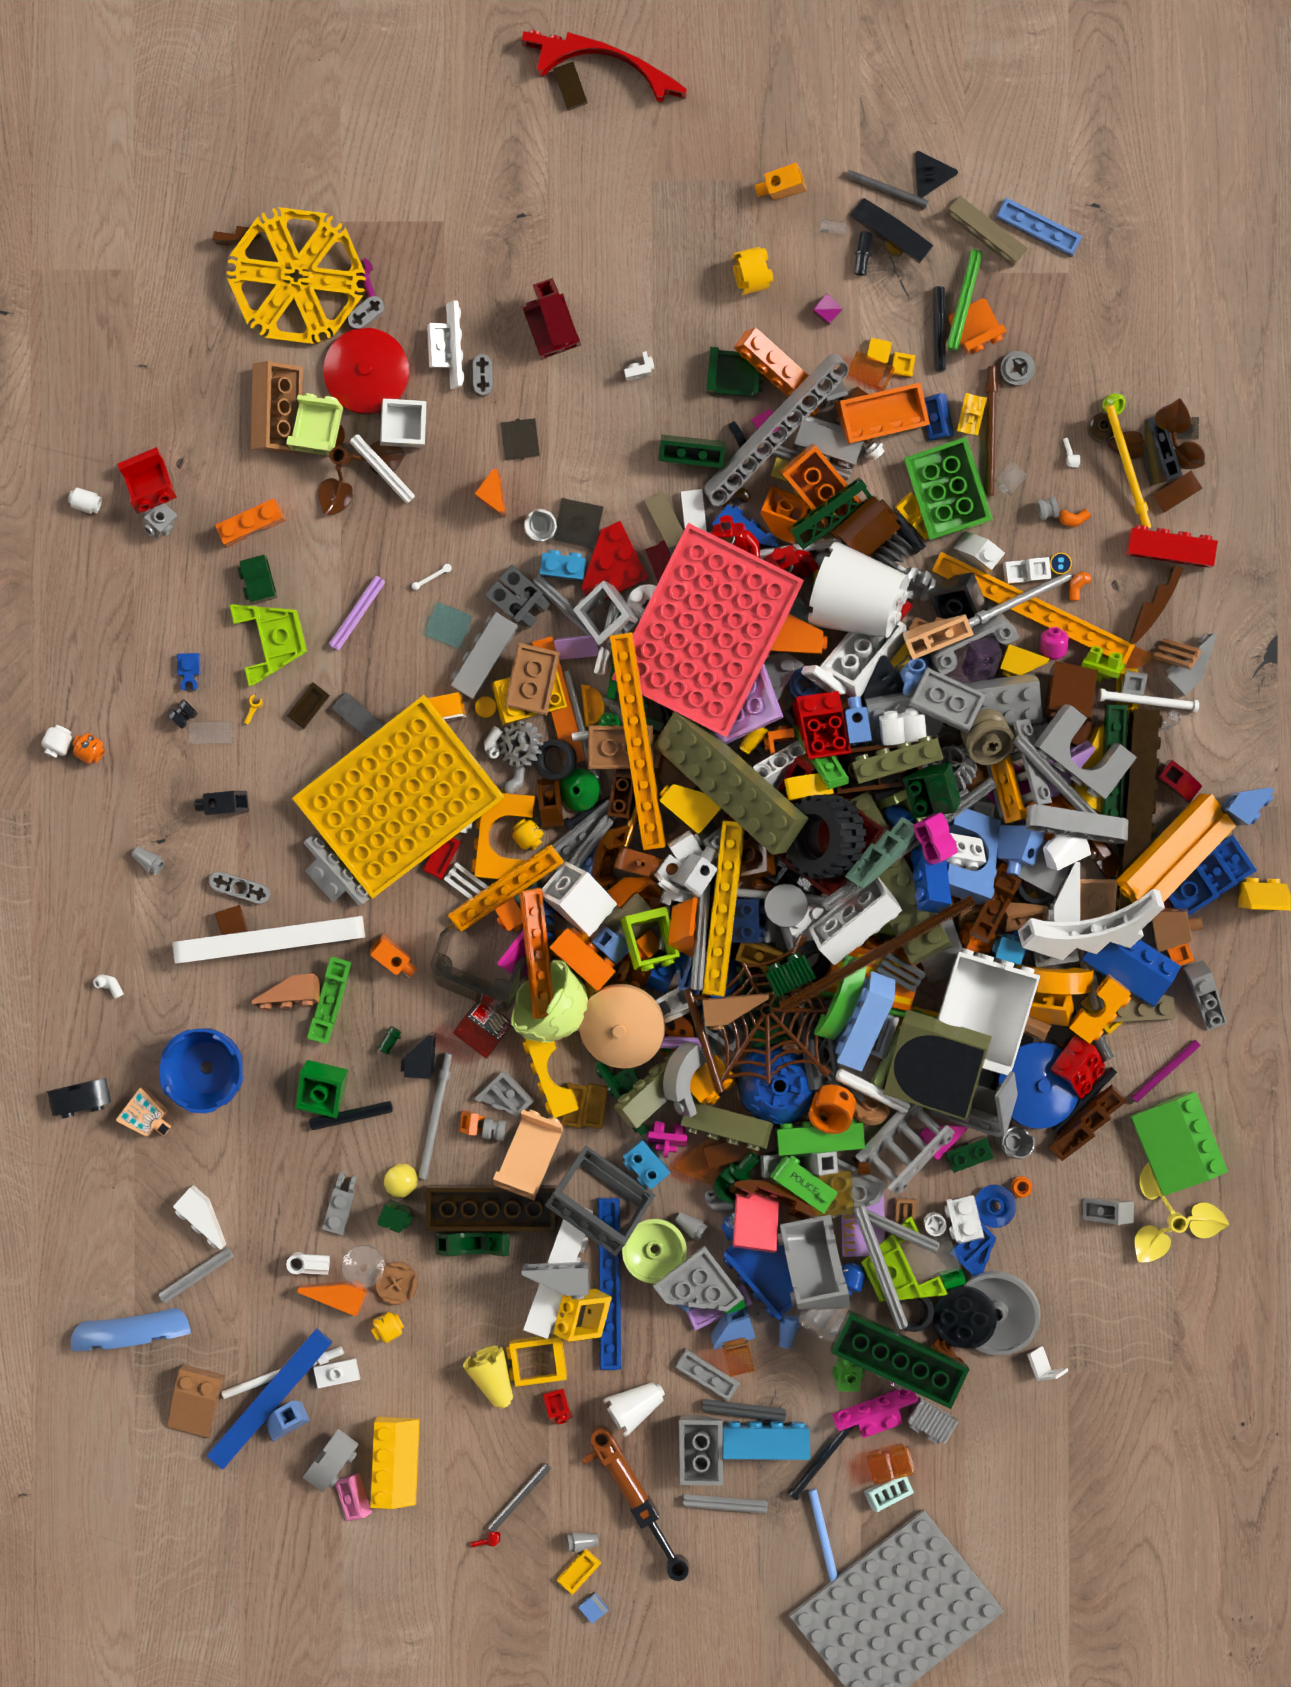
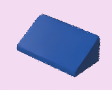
M939 393L925 397L924 401L930 425L926 426L929 441L954 436L946 394Z

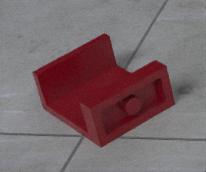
M563 293L560 294L574 338L565 346L553 347L537 300H532L526 303V307H523L541 360L581 346Z

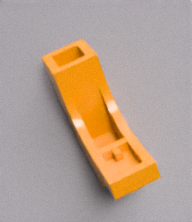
M1016 964L1015 968L1020 970L1022 966L1035 969L1034 974L1040 975L1036 992L1049 994H1085L1092 992L1094 973L1092 970L1076 967L1069 969H1046L1024 964Z

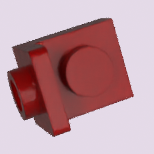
M564 1388L543 1394L548 1417L552 1423L560 1425L567 1423L568 1419L573 1418Z

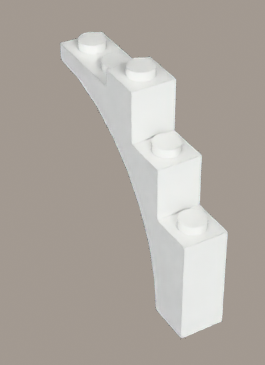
M1152 889L1129 906L1094 919L1077 922H1050L1030 918L1018 930L1022 948L1060 960H1064L1076 948L1097 954L1109 942L1131 948L1144 936L1142 928L1157 916L1165 906L1160 891Z

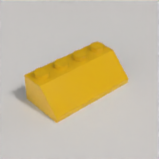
M376 1418L374 1422L370 1508L395 1509L416 1505L420 1419Z

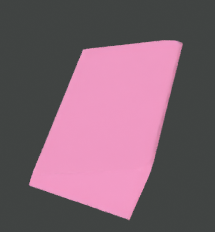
M354 1473L339 1478L335 1486L346 1520L362 1519L371 1514L372 1510L360 1474Z

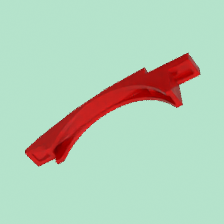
M535 30L523 31L522 45L541 50L537 67L539 76L544 77L558 64L573 57L601 54L620 59L635 68L649 83L658 102L663 103L665 94L686 99L687 89L672 77L642 59L609 44L567 32L566 40H562L563 38L558 35H550L548 37Z

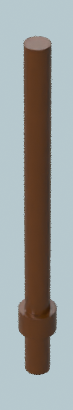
M988 366V383H986L985 392L988 393L986 496H994L996 393H998V383H996L997 366Z

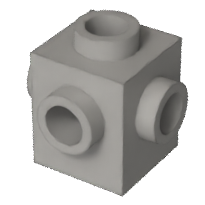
M165 503L158 505L143 514V529L149 536H154L157 540L162 535L166 537L173 530V525L178 515Z

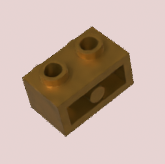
M761 942L740 943L735 960L739 961L740 965L742 961H745L746 964L762 963L783 955L784 950ZM772 964L758 967L760 968L759 971L763 973L768 972L767 967Z

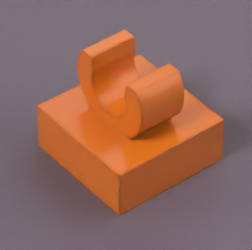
M462 1110L459 1132L467 1135H476L477 1132H483V1128L477 1126L478 1121L485 1120V1117L472 1111Z

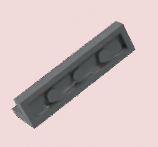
M811 1000L815 1008L820 1006L818 1000ZM822 1000L826 1008L829 1009V1000ZM807 1001L805 1003L802 1002V1004L800 1003L803 1008H811ZM806 1013L798 1015V1027H800ZM814 1013L809 1014L800 1036L803 1045L809 1022ZM817 1015L812 1024L808 1039V1050L814 1057V1031L820 1019L819 1015ZM821 1036L818 1038L819 1062L822 1065L825 1064L833 1073L834 1081H828L827 1077L825 1078L818 1071L819 1068L816 1065L804 1063L809 1090H816L830 1084L842 1085L841 1082L835 1079L837 1071L840 1070L839 1063H837L838 1055L835 1053V1039H824ZM824 1048L830 1053L829 1060L823 1054ZM803 1053L804 1060L812 1061L805 1053Z

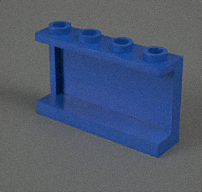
M778 1237L777 1251L775 1253L733 1247V1244L723 1251L724 1263L730 1269L735 1268L739 1273L737 1278L744 1286L748 1284L753 1289L751 1294L758 1302L762 1300L767 1307L764 1309L771 1318L776 1316L780 1320L793 1307L790 1292H794L784 1245L779 1246Z

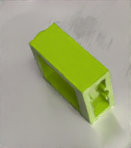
M666 907L628 915L620 920L634 970L641 969L642 972L654 969V965L658 964L666 967L674 964V960L680 957L679 951L668 945L670 919ZM658 921L668 955L641 961L632 926Z

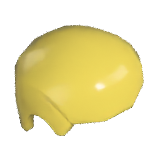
M396 1164L388 1170L384 1177V1186L387 1193L395 1198L407 1197L416 1189L418 1184V1175L415 1169L408 1164Z

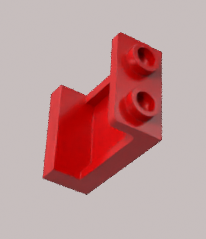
M157 447L117 463L130 494V504L137 514L177 498L165 460Z

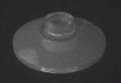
M368 1245L353 1247L343 1258V1275L353 1286L359 1288L371 1287L384 1274L385 1262L383 1256L374 1247ZM365 1265L367 1270L362 1272L359 1270V1266Z

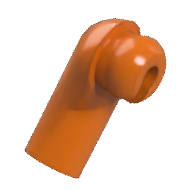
M1086 508L1078 514L1061 510L1058 519L1061 524L1074 528L1091 518V515Z
M1079 572L1070 580L1069 601L1080 600V588L1091 582L1092 578L1089 573Z

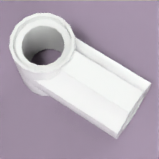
M294 1252L288 1258L286 1266L292 1274L328 1275L330 1256ZM294 1258L300 1259L303 1264L302 1267L295 1268L291 1264V1260Z

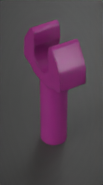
M363 258L366 274L358 273L357 276H364L366 278V281H361L367 298L376 296L369 277L370 272L374 269L371 262Z

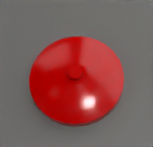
M361 328L346 332L331 345L325 357L323 374L325 384L331 396L336 398L345 409L358 414H376L381 412L383 399H400L408 385L410 368L406 353L395 338L379 329Z

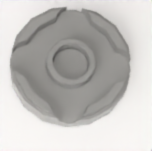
M781 884L774 887L765 898L764 910L766 916L779 927L788 928L795 926L804 919L807 913L808 902L806 895L800 888L792 884Z

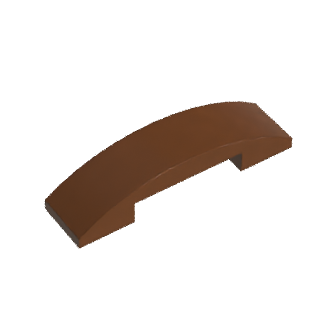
M628 825L609 830L600 840L594 855L591 876L606 892L616 883V878L612 875L618 848L626 845L630 830Z
M1002 870L993 887L994 895L992 899L985 902L969 934L988 944L990 943L1022 881L1021 879L1008 875L1006 871Z
M742 1180L735 1182L729 1189V1192L747 1199L754 1193L788 1205L790 1206L788 1215L801 1220L810 1219L815 1216V1211L807 1202L790 1190L770 1182Z

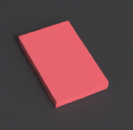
M754 1193L749 1199L736 1194L733 1247L775 1253L777 1251L779 1202Z

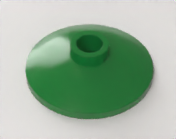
M574 769L572 774L561 780V799L568 808L574 811H586L592 808L600 796L598 779L589 770ZM576 786L580 789L579 794H576L574 791Z

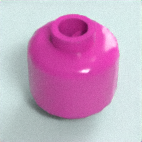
M1051 627L1041 634L1040 639L1041 654L1050 658L1049 660H1059L1061 657H1064L1068 651V634L1058 627Z

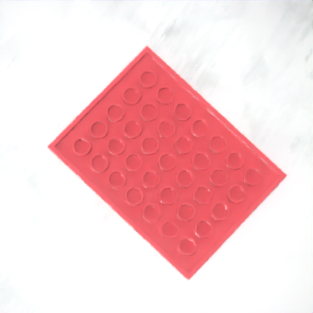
M688 523L633 633L642 695L724 737H728L805 580ZM614 672L611 679L617 682L616 674Z

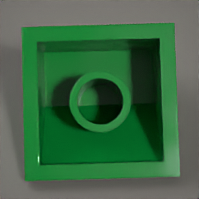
M307 1060L300 1072L295 1108L337 1118L346 1089L348 1069Z

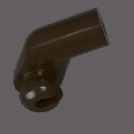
M740 487L722 506L725 508L733 500H740L746 503L750 500L751 495L746 488Z

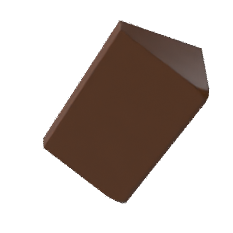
M240 905L215 913L221 935L249 932Z

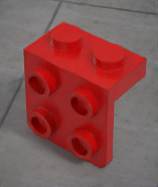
M1074 1035L1050 1070L1053 1074L1068 1081L1079 1098H1083L1085 1094L1090 1092L1095 1080L1103 1074L1105 1064L1104 1062L1102 1063V1058L1094 1045Z

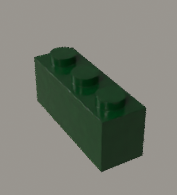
M661 434L659 461L723 468L725 441Z

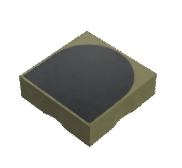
M907 1010L901 1025L883 1094L967 1121L992 1036L968 1028L949 1025L936 1018Z

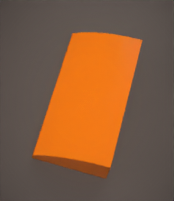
M920 382L835 403L848 444L930 425Z

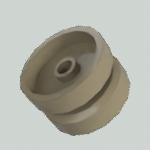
M994 709L979 710L969 733L960 730L961 739L966 746L969 756L978 764L992 765L1008 757L1013 750L1014 735L1008 727L1005 717Z

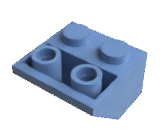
M1270 787L1232 793L1221 807L1223 813H1227L1239 825L1254 824L1261 815L1259 811L1263 805L1266 807L1274 796L1271 794L1274 792V789Z

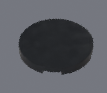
M957 1286L946 1290L948 1294L938 1297L933 1307V1326L942 1340L955 1348L973 1349L989 1341L997 1325V1312L993 1302L985 1293L974 1287Z

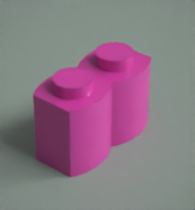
M942 813L930 815L914 824L915 835L922 844L924 857L930 865L940 863L958 852L956 842L949 833L947 820Z

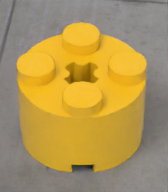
M758 246L734 252L732 260L736 259L737 265H733V271L738 288H743L741 294L747 295L769 289L770 282H773L774 278L772 270L767 267L768 254L766 249H761Z

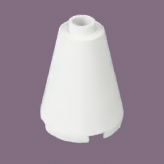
M651 1382L603 1399L604 1404L609 1403L610 1406L607 1410L618 1429L623 1428L625 1430L622 1435L626 1437L664 1401L662 1396L665 1393L659 1384L655 1385Z

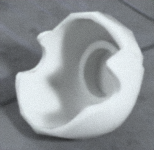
M536 509L526 516L524 529L531 539L543 542L554 536L557 524L551 512L545 509Z

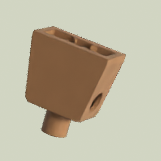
M1164 908L1152 919L1157 950L1159 952L1192 941L1191 931L1204 930L1202 917L1189 919L1187 909Z

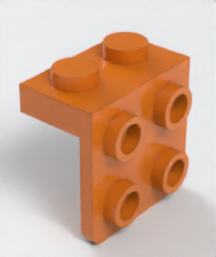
M982 298L969 305L960 341V346L965 355L971 352L974 355L984 349L983 346L989 343L994 345L1004 339L1003 336L1007 332L1003 324H998L986 299ZM955 312L948 316V322L951 327Z

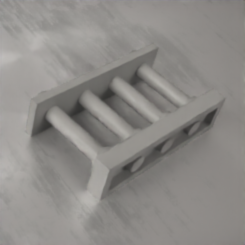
M1030 719L1014 721V730H1011L1014 739L1018 735H1023L1034 745L1036 740ZM1021 751L1010 753L1012 762L1023 759L1026 770L1016 774L1017 782L1029 781L1031 792L1021 795L1023 804L1034 801V804L1037 805L1052 803L1045 776ZM986 765L989 778H993L990 765ZM994 788L993 793L998 808L999 816L1003 817V812L1000 805L998 793L996 788Z
M910 1103L907 1113L897 1111L865 1145V1149H862L855 1157L860 1162H870V1164L878 1168L892 1182L888 1189L897 1195L908 1187V1182L943 1145H947L952 1140V1135L955 1131L948 1125L942 1129L923 1111L922 1106ZM913 1117H918L937 1135L928 1145L908 1127V1122ZM902 1132L922 1151L914 1160L893 1142V1138L898 1133ZM884 1148H888L907 1167L899 1176L879 1158V1153Z

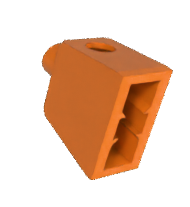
M384 933L370 948V955L395 975L402 972L408 978H411L417 970L409 962L411 959L410 955ZM394 957L400 958L398 962L392 961Z

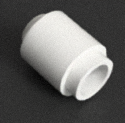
M77 487L74 491L70 492L68 503H71L70 506L73 509L89 514L98 513L102 497L98 496L97 493Z

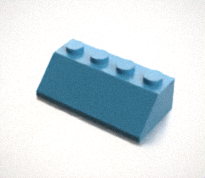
M728 1421L727 1424H723V1459L810 1460L809 1425H805V1422L794 1421L792 1425L783 1424L781 1421H771L770 1424H762L761 1421H749V1424H740V1421Z

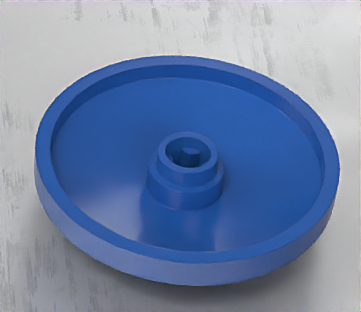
M1031 1042L1019 1046L1012 1072L1015 1073L1018 1096L1011 1119L1016 1123L1029 1128H1049L1065 1120L1075 1108L1079 1097L1074 1092L1071 1084L1053 1074L1050 1070L1063 1052L1061 1048L1042 1042ZM997 1073L996 1088L1000 1083L1004 1082L1007 1075Z

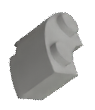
M338 1429L302 1478L321 1492H324L328 1486L332 1489L339 1479L336 1475L346 1462L350 1464L357 1455L355 1449L359 1444Z

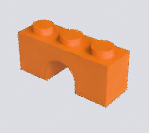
M273 498L215 526L223 544L230 547L247 539V536L261 529H269L286 521L278 502Z

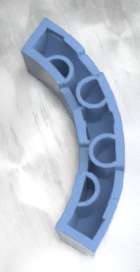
M178 1308L119 1319L84 1321L76 1327L72 1334L71 1350L89 1351L92 1347L104 1350L151 1343L152 1338L153 1340L171 1339L191 1334V1329L185 1314Z

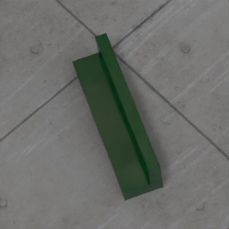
M857 478L791 525L788 530L802 550H804L846 520L872 496L867 490L864 481ZM861 491L867 497L860 503L852 502V498ZM843 504H848L845 514L842 516L834 515L837 508ZM826 516L830 517L827 527H816L820 520ZM808 529H812L811 538L803 543L799 535Z

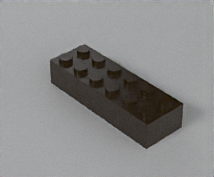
M428 1185L426 1187V1231H556L557 1214L547 1208L545 1204L557 1188V1185H540L535 1200L494 1185Z

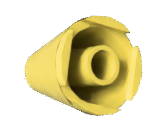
M498 1346L486 1347L477 1351L475 1358L471 1359V1357H468L463 1363V1367L494 1407L505 1408L510 1405L513 1394L504 1350L502 1347L499 1349Z

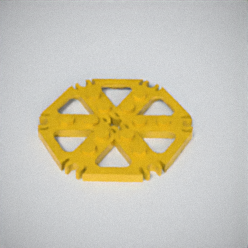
M278 207L281 212V216H279L277 210L273 208L274 217L267 219L265 213H262V219L265 221L262 224L258 216L229 255V257H236L238 260H228V263L235 264L236 270L233 272L227 271V274L229 276H236V278H227L247 325L253 318L255 321L251 323L250 328L254 329L257 324L262 325L261 336L269 329V333L265 338L315 344L312 340V335H314L315 340L320 343L319 334L325 332L329 339L331 334L328 329L331 328L335 336L351 311L354 310L364 296L355 294V291L365 292V289L357 287V282L359 280L366 281V278L364 276H357V274L366 273L346 227L339 234L338 231L342 229L343 224L339 223L335 228L331 226V221L334 219L333 216L328 217L325 223L324 220L328 215L327 213ZM290 219L309 220L317 225L316 231L300 253H298L287 228V222ZM258 233H266L278 262L248 259L246 257L245 250ZM336 242L343 243L352 263L349 271L318 268L317 266ZM295 270H299V274L308 276V278L298 279V282H294V278L285 276V274L295 273ZM244 282L276 284L258 310H252L249 307L242 291V284ZM315 290L338 292L347 295L348 302L336 319L329 320L326 317ZM293 299H295L307 326L304 333L284 332L277 328L278 320Z

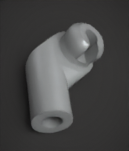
M709 1190L705 1193V1203L713 1211L733 1210V1203L722 1201L715 1191Z

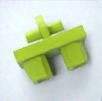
M1092 646L1081 667L1098 670L1096 679L1098 683H1101L1103 678L1111 680L1113 677L1118 679L1125 668V663H1122L1123 655L1111 652L1109 658L1102 657V648Z

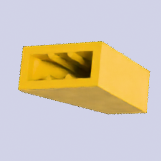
M675 784L671 787L666 785L659 794L662 797L659 801L697 834H700L721 809L707 794Z

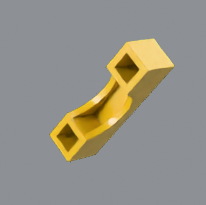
M525 1038L526 1042H523V1047L527 1055L531 1054L533 1062L530 1065L534 1075L538 1074L541 1081L537 1084L541 1095H546L548 1102L545 1103L548 1114H553V1117L557 1118L578 1110L579 1106L572 1088L567 1089L557 1085L548 1074L547 1064L549 1057L557 1049L555 1041L537 1042Z

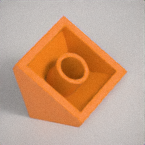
M496 468L492 469L475 495L478 500L501 517H506L500 473Z
M691 898L673 906L671 913L668 945L690 957H693L697 898Z

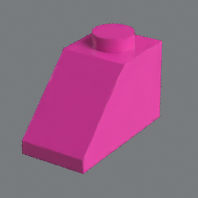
M938 1124L942 1129L948 1125L955 1133L952 1135V1140L947 1145H943L933 1155L937 1160L966 1132L967 1128L960 1124ZM927 1126L918 1134L927 1145L937 1136Z

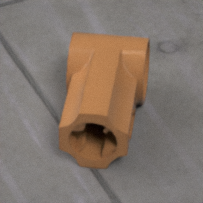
M1028 1015L1023 1033L1043 1043L1052 1025Z

